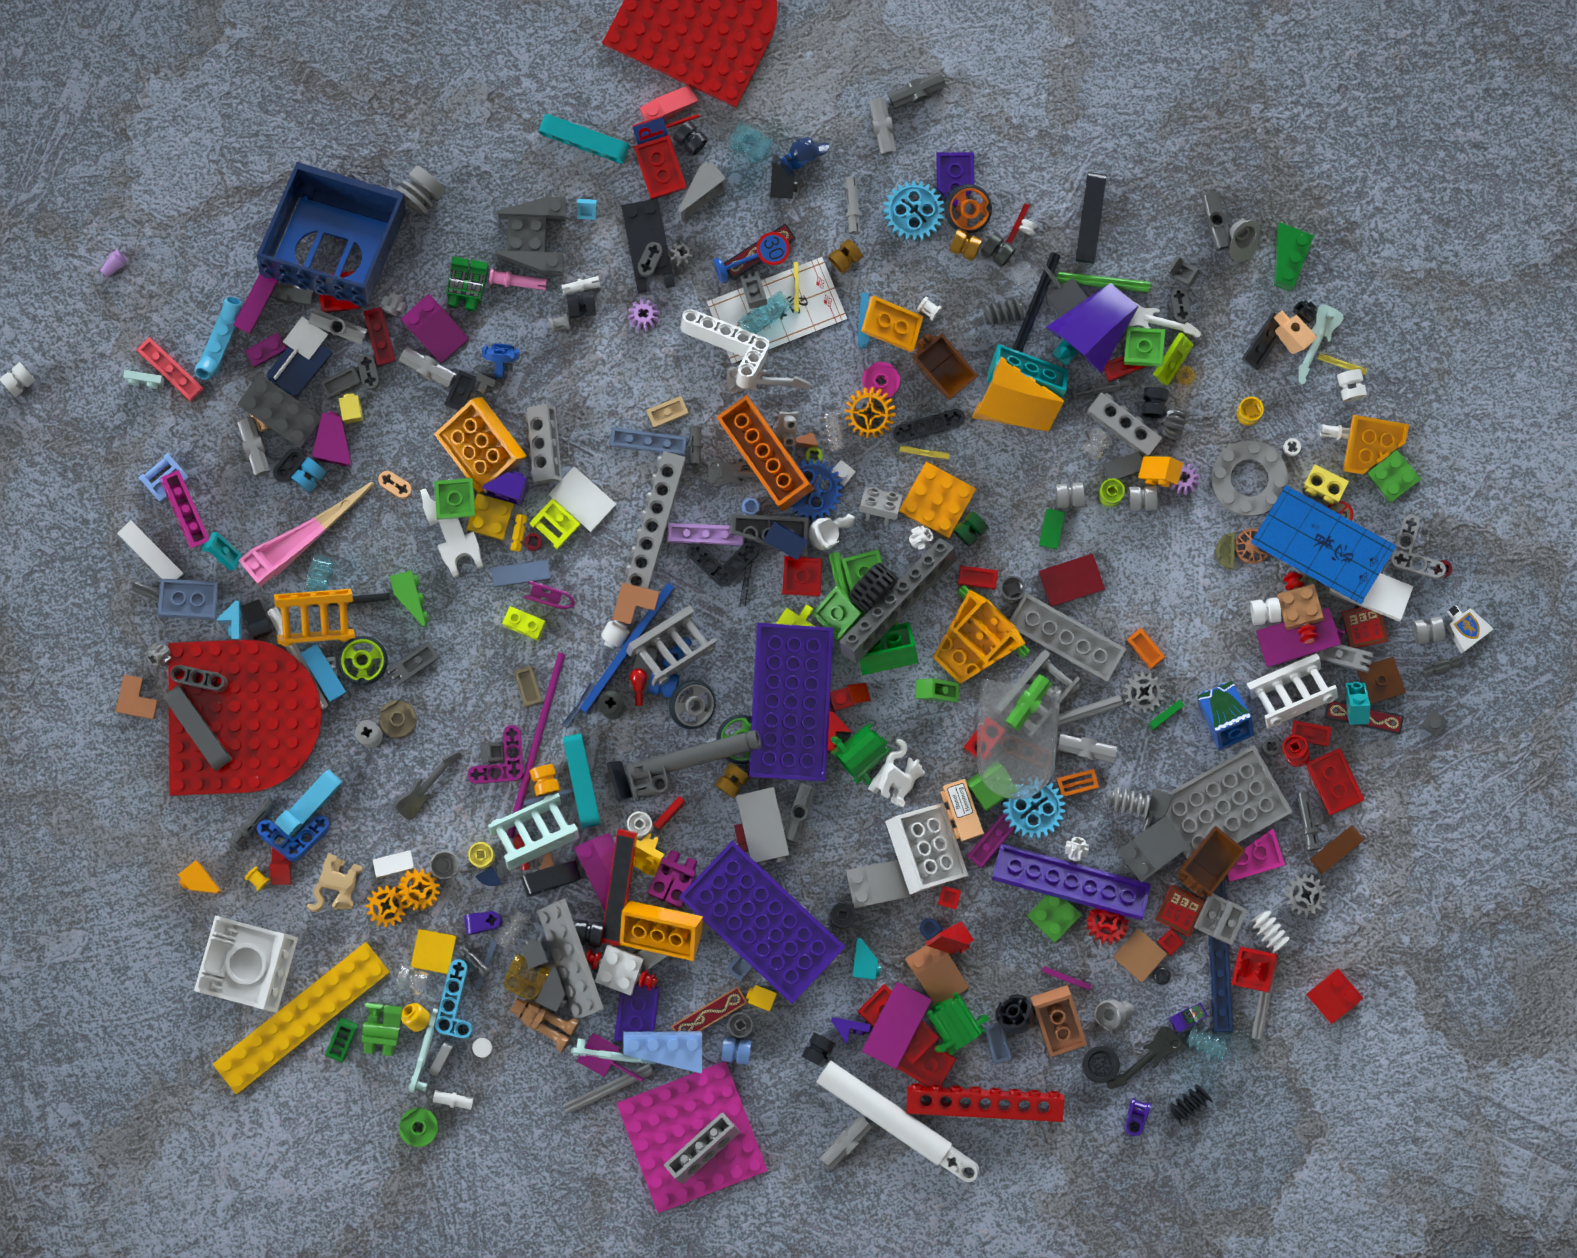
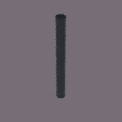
M389 593L353 596V602L348 604L390 600ZM329 603L328 606H333V605H338V604H337V603Z

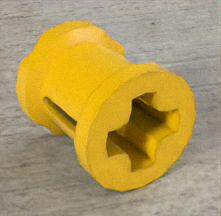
M255 866L247 873L244 879L246 881L249 880L259 892L269 883L270 879L263 876L258 871L259 868Z

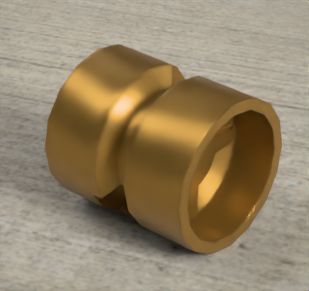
M958 229L950 245L949 252L956 255L963 254V258L973 262L983 239L974 235L969 237L967 232Z
M846 239L840 245L839 250L835 249L828 255L830 262L842 274L851 269L852 263L856 264L863 258L862 252L850 239Z
M729 763L724 770L725 775L720 776L714 785L735 799L740 792V786H744L750 777L743 770ZM731 776L737 779L735 783L730 780Z

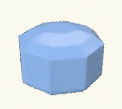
M748 497L742 503V511L745 515H756L760 511V503L756 498Z

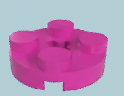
M876 362L864 371L862 386L867 388L868 393H870L871 387H874V393L879 388L882 389L880 395L883 396L887 392L888 396L885 398L887 400L892 398L898 391L900 376L891 364ZM882 376L887 382L879 386L876 379L878 380Z

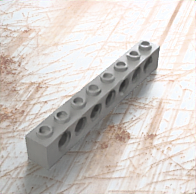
M663 451L662 456H658L656 466L659 467L658 472L653 474L651 485L654 486L652 492H648L646 498L648 507L647 510L642 512L640 521H643L641 528L637 529L635 539H638L637 545L632 547L630 557L633 559L631 565L628 564L625 571L627 584H631L634 578H640L642 583L638 587L650 589L685 467L686 457L666 451ZM664 470H672L673 475L668 478L662 475ZM661 487L668 489L667 494L664 496L657 493ZM656 505H660L663 508L659 514H655L652 511ZM651 523L658 526L654 532L647 530V526ZM644 542H651V549L644 550L642 548ZM645 560L647 565L645 568H638L637 562Z

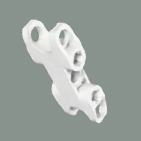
M426 488L420 490L423 509L430 526L437 523L441 526L446 542L439 544L438 548L443 561L450 569L453 577H459L457 561L463 556L472 557L478 569L482 568L481 549L474 532L464 534L458 518L437 520L436 501L430 498Z

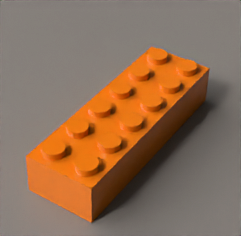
M747 395L716 417L783 512L814 490Z

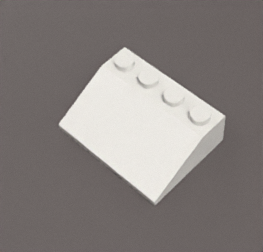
M944 803L901 814L885 821L910 895L969 876Z

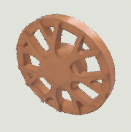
M1246 529L1235 540L1236 555L1247 564H1258L1269 555L1267 552L1265 554L1259 551L1260 548L1251 544L1254 539L1251 538V532L1258 533L1259 529ZM1243 534L1249 538L1247 542L1240 538ZM1244 544L1245 550H1238V545ZM1245 552L1251 554L1248 560L1243 557ZM1258 553L1260 559L1255 561L1253 554Z

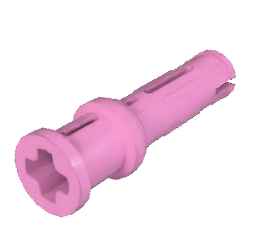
M491 268L489 285H504L506 288L512 285L546 291V278L515 275L508 270L507 272H501Z

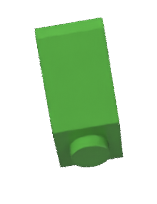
M934 678L917 679L915 699L956 703L959 700V683Z

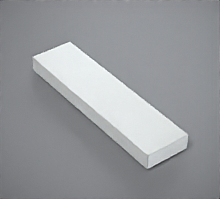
M131 520L117 533L162 579L179 580L184 575Z

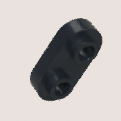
M293 448L283 456L273 469V476L278 482H289L294 473L302 467L301 465L305 461L303 452ZM298 456L299 460L297 462H293V457ZM282 471L287 472L286 476L281 477L280 473Z

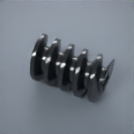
M1198 1084L1194 1085L1195 1091L1192 1089L1188 1090L1189 1096L1185 1093L1182 1094L1183 1101L1176 1098L1177 1105L1172 1102L1169 1104L1171 1113L1181 1126L1182 1118L1189 1121L1187 1114L1195 1116L1194 1109L1201 1112L1200 1105L1208 1107L1206 1100L1213 1103L1208 1093Z

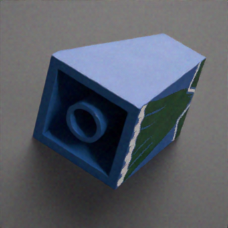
M1233 681L1222 683L1218 687L1203 691L1197 696L1198 705L1219 751L1254 736L1252 716Z

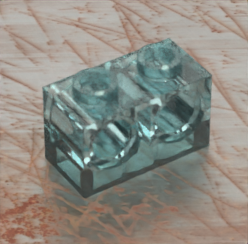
M314 554L304 587L305 592L328 590L335 566L333 558Z

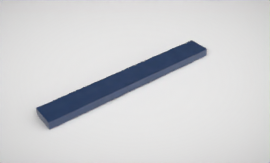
M1224 878L1213 894L1226 900ZM1208 935L1213 1033L1233 1032L1229 944Z

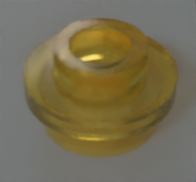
M1182 366L1178 369L1176 378L1180 384L1189 385L1195 379V371L1189 366ZM1187 373L1189 375V378L1184 379L1182 377V374Z

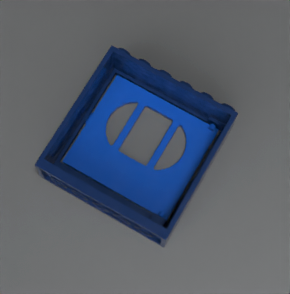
M296 162L256 255L259 274L267 279L273 278L284 284L290 283L304 290L316 291L320 295H330L337 300H346L354 305L367 307L406 214L404 193ZM317 232L304 266L299 265L295 257L298 243L305 236ZM324 234L348 241L334 275L310 268ZM356 244L361 250L362 262L353 274L341 278L340 276L353 245Z

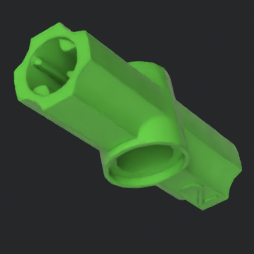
M1039 674L1029 689L1025 690L1018 699L1017 705L1005 722L1019 731L1028 717L1041 704V699L1052 686V683Z

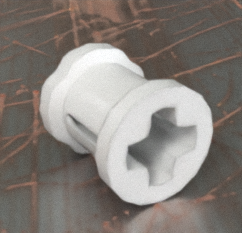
M926 296L919 304L917 311H922L933 321L942 307L933 304Z

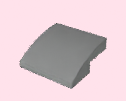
M1212 893L1207 897L1194 928L1232 945L1248 910Z

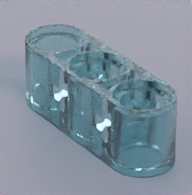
M778 291L767 299L768 305L754 308L737 323L742 329L757 334L789 311L793 305L782 291Z

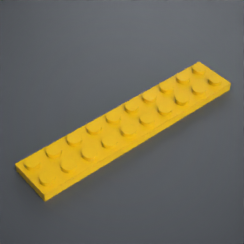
M365 942L214 1062L213 1066L234 1093L238 1095L387 976L390 971L370 945Z

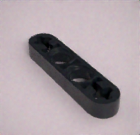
M952 409L900 424L894 428L893 438L899 443H905L957 428L964 423L965 414L960 409ZM955 413L957 414V416H961L959 422L956 423L955 420L949 421L950 425L947 426V421L944 416H948V419L953 418V414ZM934 419H941L944 423L943 426L935 428L933 426ZM917 424H923L925 431L919 434L915 432L914 427ZM911 426V432L914 436H910V433H906L904 438H901V436H897L896 434L899 433L900 429H902L903 432L909 431L908 427Z

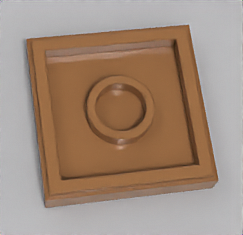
M1137 928L1112 958L1142 983L1167 953Z

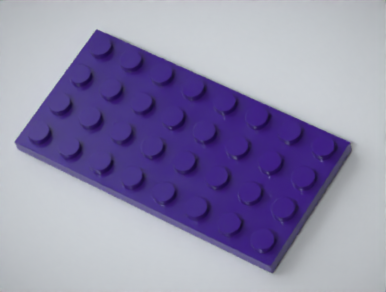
M756 623L751 731L757 730L761 741V748L750 751L749 777L826 781L834 628Z
M733 841L679 896L698 916H703V921L791 1004L805 992L846 948Z

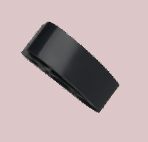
M576 861L558 864L520 877L528 897L581 880Z

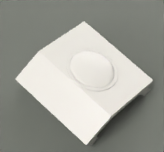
M215 915L194 991L277 1013L298 937Z

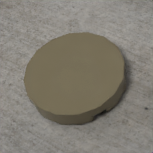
M393 700L382 707L378 722L381 730L387 736L404 738L414 731L417 725V715L409 703Z

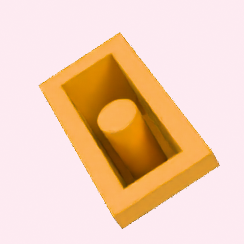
M197 860L178 874L180 877L178 882L185 890L188 888L194 892L222 893L218 885Z

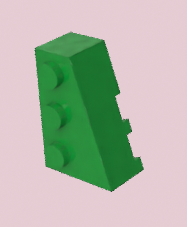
M1278 222L1276 227L1274 286L1292 292L1314 235Z

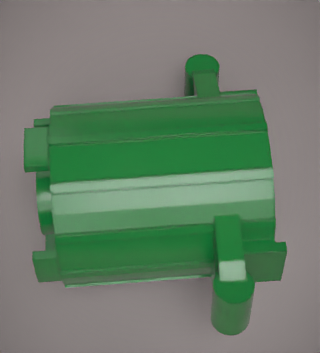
M870 723L862 727L844 744L837 736L831 738V742L837 746L831 753L854 778V782L858 784L863 780L869 786L873 779L867 773L892 751L889 747L885 748L888 742L883 736L880 737L874 730H870L872 727Z
M957 992L952 994L954 996L953 999H946L943 1002L939 1001L932 1006L933 1012L932 1010L927 1011L928 1017L944 1040L942 1044L935 1047L937 1053L947 1050L950 1055L955 1054L956 1050L976 1039L981 1033L986 1032L981 1024L989 1020L988 1015H980L975 1020Z

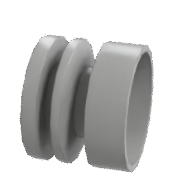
M416 165L408 174L412 183L403 180L401 184L404 188L398 186L395 191L404 193L407 206L426 216L428 213L426 207H433L429 198L431 197L438 201L446 190L432 175Z

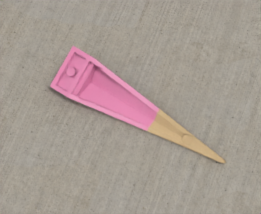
M368 483L341 502L296 528L254 547L238 561L261 587L274 575L278 576L365 495L374 486V483Z

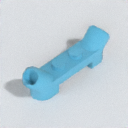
M235 297L224 299L221 313L202 357L194 369L196 376L200 379H211L219 373L222 367L223 357L236 329L233 324L243 306L242 302Z

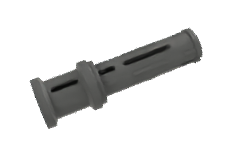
M1309 792L1298 793L1297 798L1303 823L1301 834L1304 836L1306 844L1304 850L1314 851L1322 849L1317 835L1319 830L1314 824Z
M266 798L243 826H238L237 832L226 841L237 851H240V847L246 840L252 838L251 833L257 828L259 822L264 820L270 811L275 808V805Z

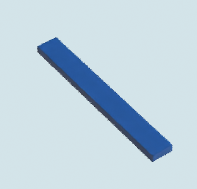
M669 583L666 584L659 594L655 611H647L581 705L580 709L582 712L588 714L629 656L626 652L628 644L645 633L674 592V586Z

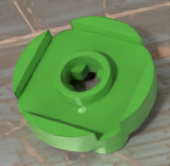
M424 1108L410 1109L402 1116L399 1124L401 1138L405 1143L414 1147L429 1145L434 1141L439 1131L437 1118L431 1111ZM416 1122L419 1124L423 1123L424 1125L421 1133L414 1131Z

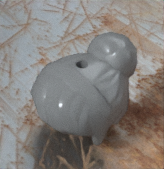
M1104 1000L1095 1008L1093 1012L1094 1020L1100 1026H1104V1029L1107 1031L1122 1026L1126 1019L1131 1018L1134 1013V1006L1127 1001Z

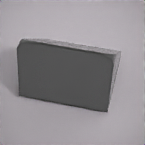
M504 742L481 744L483 764L505 762Z

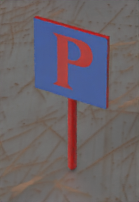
M697 114L666 125L662 115L632 125L637 144L667 136L666 128L685 123L688 120L697 119L700 115Z

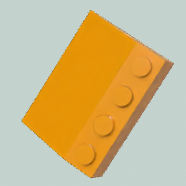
M483 397L471 399L434 433L466 478H473L474 488L478 494L484 491V484L510 472L527 457Z

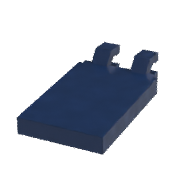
M323 344L319 346L310 360L297 352L278 379L275 380L274 376L294 351V349L288 346L267 372L268 380L280 386L291 396L298 397L333 354Z

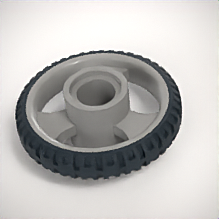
M687 680L678 685L672 692L673 694L669 701V712L673 721L680 727L698 729L707 724L713 717L712 715H714L716 709V697L711 687L699 680ZM692 687V694H685L682 696L680 703L677 702L682 692ZM703 692H705L708 697V707L706 711H704L705 702L702 698H700ZM694 701V706L690 708L691 703ZM683 711L696 716V721L685 722L679 715Z

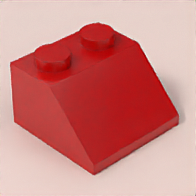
M1339 968L1331 972L1306 994L1330 1024H1333L1364 999Z

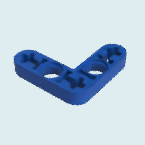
M316 816L294 838L288 836L269 820H263L257 825L260 838L291 862L299 861L330 829L329 821L325 816ZM324 823V827H318L317 824ZM269 828L270 832L272 833V836L267 831L263 832L262 829ZM305 835L313 837L310 842H303L302 838ZM278 837L285 838L283 844H275V840ZM291 850H293V851L297 850L298 853H297V854H295V853H292V854H291L290 851H291Z

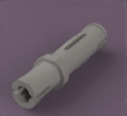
M847 177L845 178L848 209L846 218H848L849 234L857 235L861 233L859 221L861 212L858 206L857 178Z

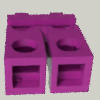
M671 850L667 857L663 858L647 894L661 901H664L666 897V903L682 909L684 902L679 896L693 882L696 875L697 861L688 857L684 866L677 863L681 854Z

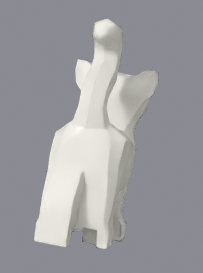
M897 739L896 744L900 746V750L889 754L886 763L874 777L868 790L877 794L880 789L881 795L889 798V789L893 787L895 789L891 803L904 807L905 801L903 799L905 795L913 788L915 780L922 777L925 771L922 769V765L919 764L920 760L918 759L913 761L912 758H908L905 773L893 764L895 759L902 758L907 752L905 741Z

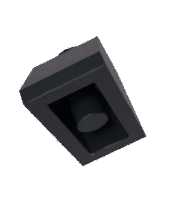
M773 155L770 197L793 199V193L797 192L798 181H794L795 174L778 155Z

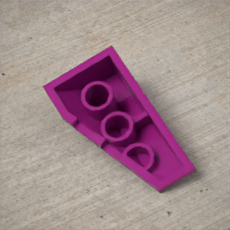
M610 833L574 847L604 911L606 910L615 842Z

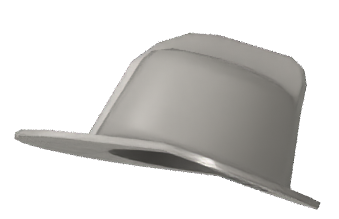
M1240 218L1238 222L1232 225L1229 233L1231 238L1229 253L1234 261L1244 262L1253 255L1261 230L1260 225L1256 221H1246Z

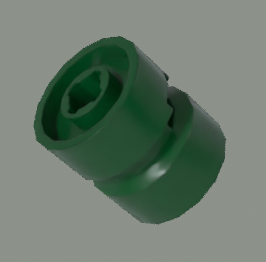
M971 511L964 518V523L960 522L953 529L956 536L968 547L978 540V535L982 536L989 529L985 521L974 511Z

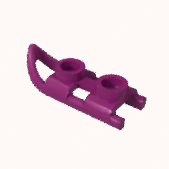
M529 581L528 584L533 586L530 595H524L525 599L558 609H569L575 606L574 599L567 592ZM547 589L551 592L550 594L543 592V590ZM562 594L570 599V605H559ZM541 597L547 598L548 601L541 600Z

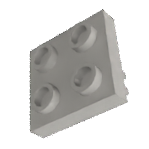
M865 487L859 512L867 513L865 521L868 522L871 515L884 517V525L888 526L889 519H897L903 496L895 492L881 491L875 487Z

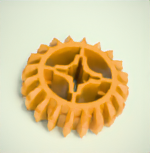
M864 387L863 394L857 390V397L855 395L850 396L853 402H846V405L851 408L844 410V412L850 413V415L845 417V420H852L848 427L855 425L854 433L858 429L861 430L859 433L860 437L866 432V438L869 439L871 433H873L874 438H877V431L884 435L883 428L888 431L891 429L887 423L894 424L895 422L890 419V417L896 416V413L890 412V410L896 408L895 405L889 406L893 399L890 398L886 401L885 398L888 396V393L886 392L881 396L882 389L880 388L874 393L875 389L871 387L870 393H868L867 388ZM869 397L866 408H856L861 399ZM874 398L882 403L885 411L876 408ZM869 407L872 408V412L876 413L871 416L872 418L865 412L869 410ZM856 414L865 418L866 427L857 420ZM885 417L880 426L872 428L874 418Z

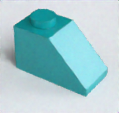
M857 938L852 978L875 981L876 976L880 977L881 965H877V958L861 938Z

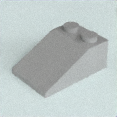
M712 161L708 164L704 163L698 168V172L678 209L681 222L727 188L726 178Z
M898 860L846 870L854 910L911 897Z

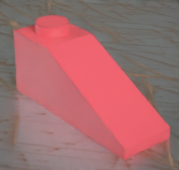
M687 85L650 101L640 107V113L645 121L662 115L664 121L699 101L690 86Z

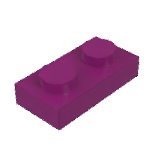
M277 332L246 349L245 353L253 367L256 368L280 355L287 348Z

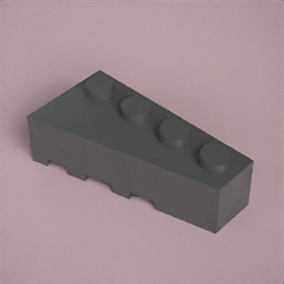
M731 514L729 534L775 548L764 542L765 536L774 521L808 539L809 518ZM807 544L800 555L801 557L807 556Z

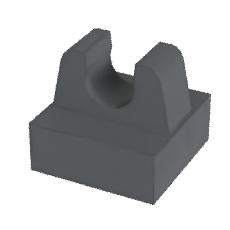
M479 372L475 379L480 381L478 391L484 394L488 392L490 386L496 387L499 382L498 379L483 372Z

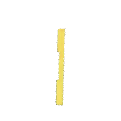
M794 262L796 293L794 295V311L799 312L798 262Z
M1319 354L1317 359L1348 370L1360 369L1364 376L1367 372L1365 368L1324 354Z
M900 446L899 450L900 452L949 460L950 456L949 453L908 446Z

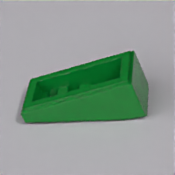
M340 1018L325 1056L343 1063L359 1024L345 1018ZM342 1026H343V1027H346V1028L350 1029L351 1032H349V1031H347V1030H345V1029H342L341 1027H342ZM341 1033L348 1036V1040L338 1036V1034ZM335 1041H339L346 1045L345 1047H343L341 1045L336 1044ZM332 1048L342 1051V1055L332 1051Z

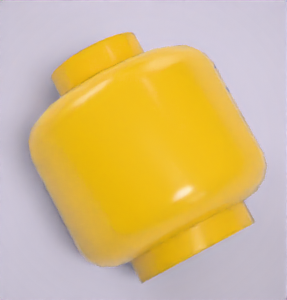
M412 1003L403 1008L401 1020L410 1030L419 1032L428 1026L430 1014L420 1004Z

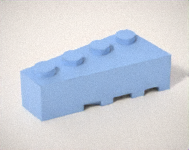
M701 1031L623 1032L624 1055L702 1074Z

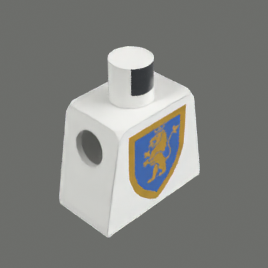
M1455 605L1447 611L1453 622L1446 627L1461 654L1493 630L1471 608L1462 613Z

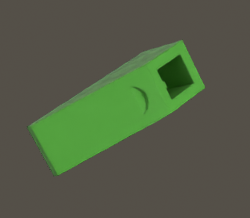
M411 570L390 576L396 598L425 629L428 628L427 623L430 622L427 611L423 612L422 604H425L422 593L418 592L417 586H420L418 575H414Z

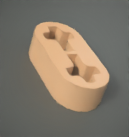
M384 471L379 475V484L400 499H407L411 496L412 488L407 481L390 471ZM391 476L390 479L394 484L392 485L387 482L385 485L383 478ZM397 485H399L402 488L404 486H407L406 489L408 492H403L402 494H400V490L396 488Z

